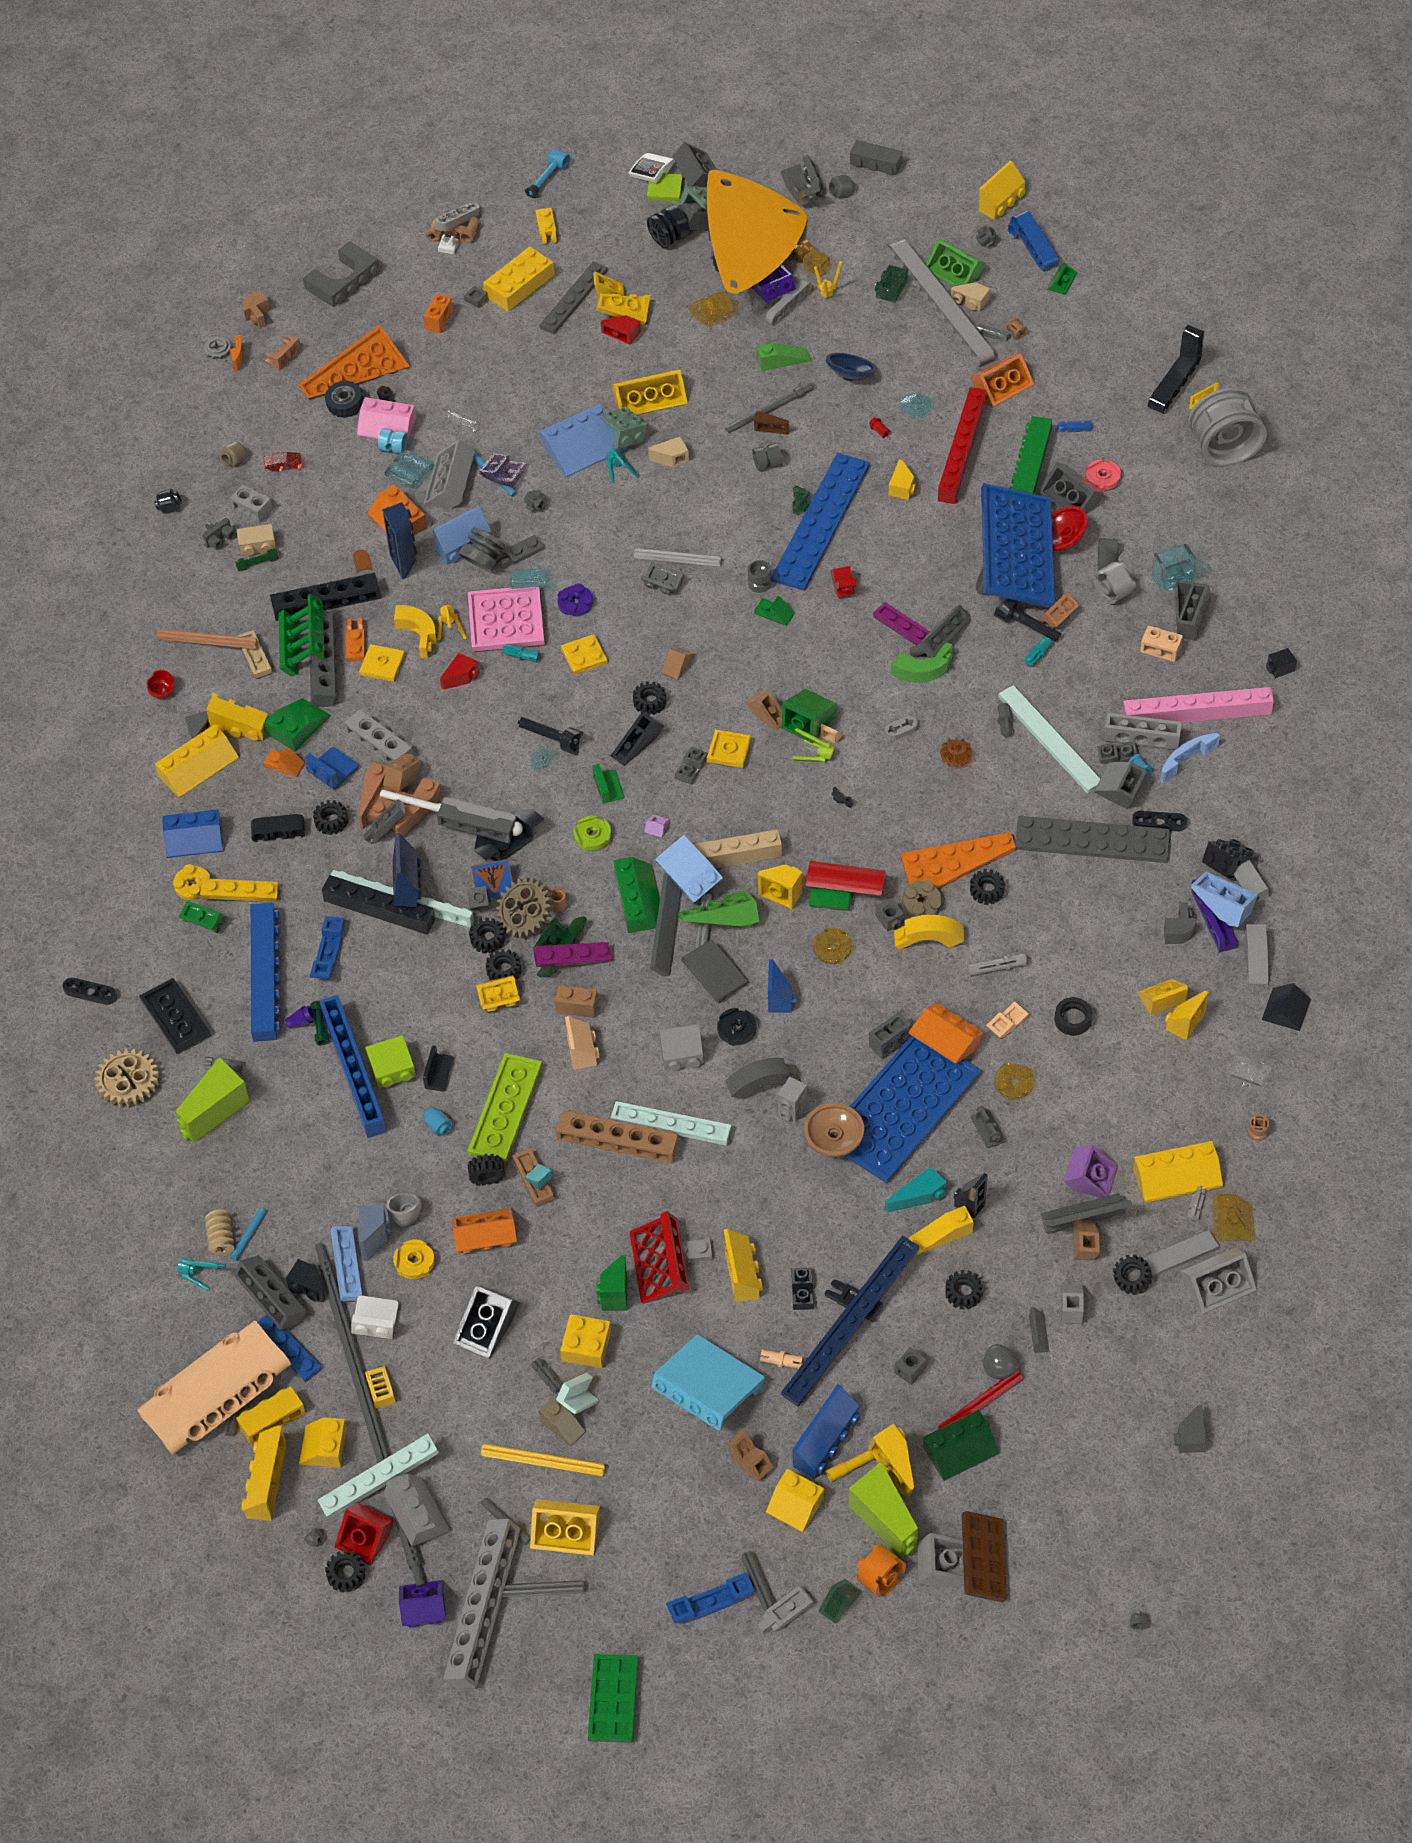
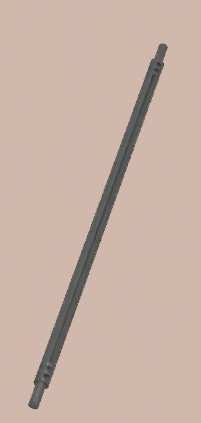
M317 1243L315 1249L319 1259L318 1266L377 1463L388 1458L389 1455L345 1309L340 1300V1293L330 1260L326 1257L323 1244ZM392 1510L409 1569L413 1572L417 1588L425 1585L420 1569L422 1564L416 1545L411 1546Z

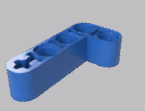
M1026 210L1012 216L1008 225L1009 234H1012L1014 239L1021 238L1038 267L1044 271L1057 265L1059 262L1058 257L1030 211Z

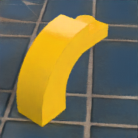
M396 605L394 614L395 629L412 630L420 635V658H428V653L432 652V644H437L436 631L432 619L427 613L416 607Z
M921 915L905 920V926L894 931L895 947L903 949L922 940H934L946 947H953L964 942V928L961 923L946 916Z

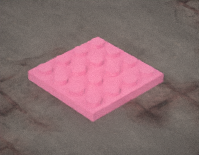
M539 585L468 592L472 652L503 649L505 644L516 647L545 645Z

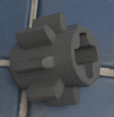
M985 225L977 230L979 234L976 235V239L981 246L986 245L988 247L996 242L994 238L997 235L992 227L987 228Z
M539 490L529 491L524 498V502L527 504L525 508L531 512L533 510H542L546 504V500L543 498L545 494Z

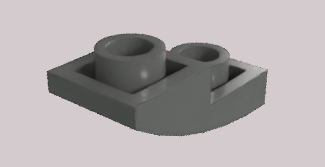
M1115 742L1097 746L1100 763L1104 764L1109 762H1128L1131 757L1137 754L1135 742L1116 746Z
M691 747L684 756L682 765L676 771L675 779L692 785L707 759L708 752Z

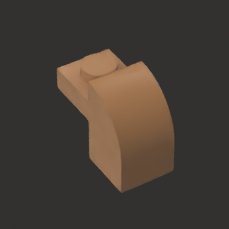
M261 290L249 294L243 300L242 308L245 320H251L253 325L257 324L261 329L266 326L263 314L270 311L268 299Z
M741 1429L726 1443L732 1452V1460L750 1477L759 1481L773 1468L766 1453L754 1446L746 1431Z

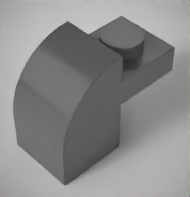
M1180 902L1179 918H1165V944H1182L1193 937L1196 918H1192V910H1188V902Z

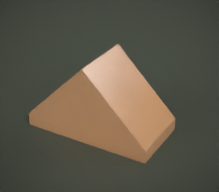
M679 647L669 648L662 674L678 680L695 653Z

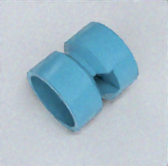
M382 428L378 438V449L386 452L392 450L393 453L404 454L408 443L407 432L397 430L394 433L392 429Z

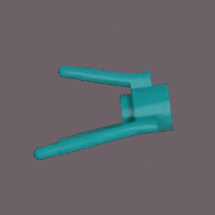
M614 448L607 452L608 461H606L612 483H614L612 466L618 467L622 465L624 468L627 467L636 478H639V475L618 449Z
M182 1257L178 1262L177 1272L182 1274V1279L189 1280L209 1291L210 1288L194 1279L191 1275L196 1274L198 1266L218 1268L226 1267V1264L196 1261Z

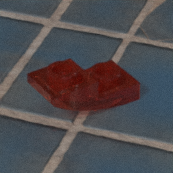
M277 452L264 455L263 457L264 469L281 472L283 466L300 469L302 464L301 454L296 452Z

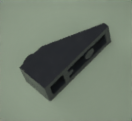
M642 711L610 756L625 766L654 741L664 726Z
M983 1173L967 1182L962 1189L958 1188L953 1196L954 1207L960 1208L965 1206L970 1216L974 1219L986 1205L988 1175Z

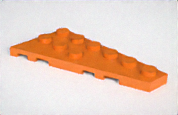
M379 324L300 382L298 387L309 399L325 394L330 386L339 381L347 380L356 384L410 366Z
M1011 832L904 852L900 853V857L909 885L916 881H930L938 889L970 874L971 871L977 868L984 867L985 864L993 860H998L1014 852L1016 847Z

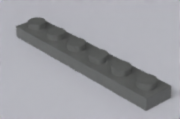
M592 262L539 325L540 329L555 334L595 286L593 273L597 272L604 275L607 272V267Z

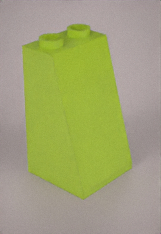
M221 1058L215 1061L175 1111L178 1118L176 1122L181 1128L179 1131L181 1136L185 1140L189 1139L193 1144L250 1102L245 1082Z
M879 1462L849 1488V1507L902 1559L905 1555L910 1556L916 1551L918 1527L884 1465Z

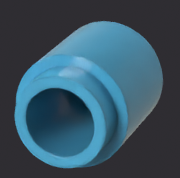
M431 1107L425 1111L423 1115L424 1122L437 1136L446 1135L451 1130L452 1122L440 1109Z

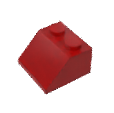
M357 1502L346 1509L334 1547L343 1552L348 1550V1554L353 1551L355 1555L358 1554L363 1562L371 1565L389 1537L394 1520Z

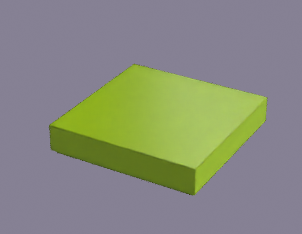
M662 174L657 183L649 181L647 200L679 201L683 176L681 174Z

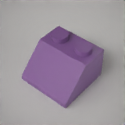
M1093 1144L1074 1148L1064 1182L1077 1192L1099 1198L1109 1196L1118 1165Z

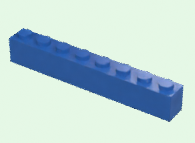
M273 902L250 904L251 1034L253 1042L277 1040V1033H280V1022H277V1017H280V1007L276 1005V1001H280L279 989H276V985L280 984L279 973H276V969L280 968L279 957H276V953L280 951L279 941H276V937H279V926L276 925V921H279V911L275 910Z
M335 995L319 1000L322 1015L366 1136L369 1138L386 1132L384 1119L339 996Z

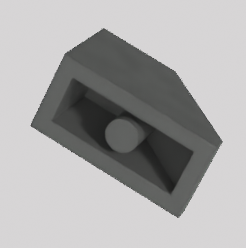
M1198 1405L1179 1424L1178 1432L1174 1433V1444L1179 1446V1453L1205 1452L1207 1443L1202 1405Z

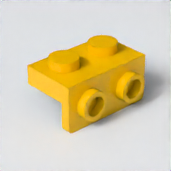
M513 975L476 985L481 1008L483 1010L486 1009L487 1012L497 1010V1006L505 1004L506 1007L516 1005V1001H520Z

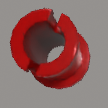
M874 417L870 420V429H874L882 438L890 434V429L881 422L880 418Z

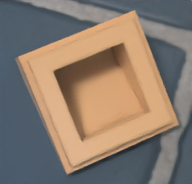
M821 724L820 726L821 737L834 744L843 735L826 725Z

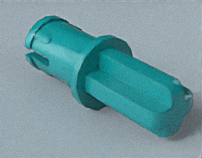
M1042 637L1040 642L1031 648V652L1024 658L1026 665L1033 666L1039 658L1044 656V652L1052 644L1048 637Z
M505 644L503 647V654L518 657L519 660L526 659L537 662L539 658V651L527 649L524 646L520 648Z

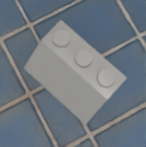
M1237 1248L1230 1249L1181 1270L1185 1286L1202 1314L1257 1291L1246 1253Z
M405 1474L388 1480L384 1495L411 1546L450 1532L422 1477Z

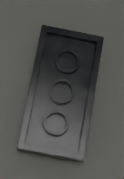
M174 978L139 995L141 1002L176 1054L211 1036L210 1031Z

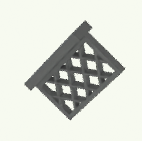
M1120 1193L1042 1212L1041 1217L1045 1232L1048 1233L1072 1227V1221L1075 1220L1096 1221L1125 1213L1124 1208L1131 1207L1132 1203L1131 1200H1121Z

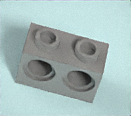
M244 485L230 497L233 510L259 523L272 510L271 500L268 496L262 495L253 488H248Z
M789 1077L778 1093V1114L785 1121L791 1120L796 1122L807 1106V1085Z

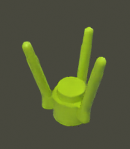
M798 728L795 729L796 732L815 741L812 744L804 740V742L818 747L817 755H820V757L792 756V759L824 763L826 759L831 760L835 746Z

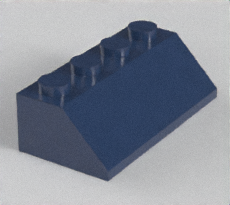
M401 502L382 509L389 555L401 578L406 579L416 561L415 554L417 550L413 543L415 542V537L411 531L414 530L410 520L412 518L411 512Z
M395 833L392 863L394 906L417 907V899L421 900L422 893L420 858H417V850L400 833Z

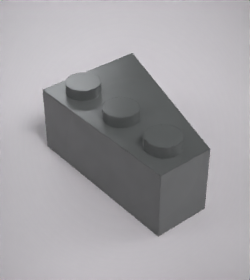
M1174 580L1177 632L1183 635V638L1196 639L1211 601L1210 587L1207 584Z

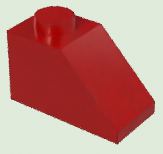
M627 315L601 321V333L629 345L641 332L640 321Z
M458 653L440 677L441 689L445 690L466 685L472 679H476L479 674L477 660Z

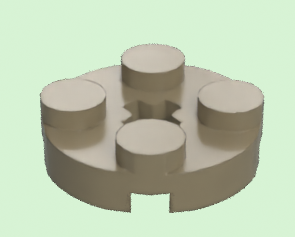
M916 881L906 888L902 904L905 911L911 916L934 915L941 905V895L932 882ZM919 896L926 898L925 904L917 901Z

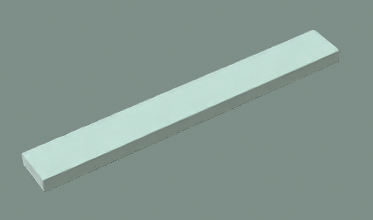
M1014 685L998 694L1001 701L1009 704V709L1087 794L1096 789L1100 778Z

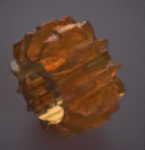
M957 737L954 740L949 738L947 742H943L940 755L943 763H947L948 767L953 764L957 768L960 764L964 768L965 763L970 761L972 750L969 742L965 743L964 738L958 740Z

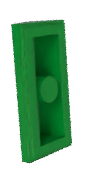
M1064 262L1058 267L1047 290L1066 295L1077 271Z

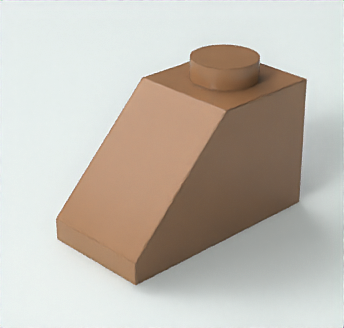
M769 690L758 691L745 702L754 716L775 730L781 727L782 708Z

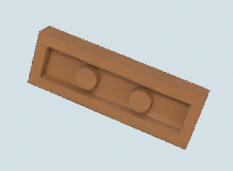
M531 1148L512 1155L513 1161L535 1206L537 1207L554 1200V1195L548 1183L538 1190L524 1178L538 1165Z

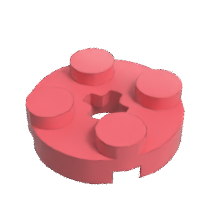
M1096 460L1088 465L1085 478L1099 490L1105 491L1113 489L1119 484L1121 471L1119 466L1112 461L1107 463L1103 462V460Z

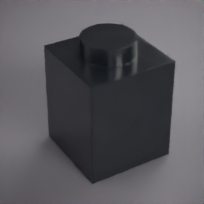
M1289 648L1269 654L1266 668L1269 673L1278 678L1295 672L1297 660Z

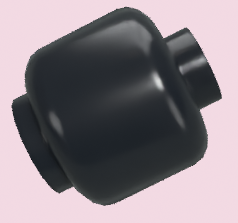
M170 488L157 493L154 503L157 510L167 514L178 510L182 500L178 491Z

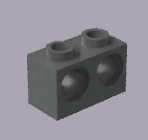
M899 1012L868 1033L869 1047L881 1059L910 1038L909 1030L911 1029V1023Z

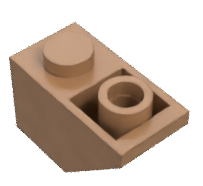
M1072 1221L1074 1259L1094 1260L1100 1252L1099 1232L1094 1221Z

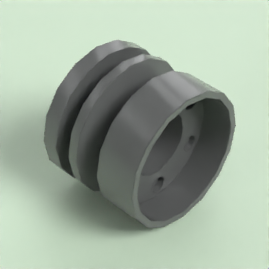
M473 527L471 532L477 537L468 535L467 538L473 544L464 543L458 554L468 562L491 572L496 564V560L491 557V554L500 556L501 552L495 547L503 550L505 544L492 533Z

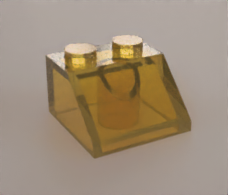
M727 291L713 293L686 305L696 320L706 325L714 322V318L718 316L723 318L730 315L729 311L734 310Z

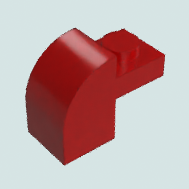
M846 566L832 569V582L837 597L856 594L854 587L857 584L856 579L852 578L851 567Z

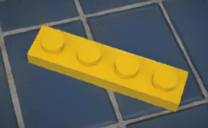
M201 878L200 899L277 901L278 882Z

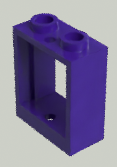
M782 264L766 278L752 286L753 290L765 302L796 289L792 274Z

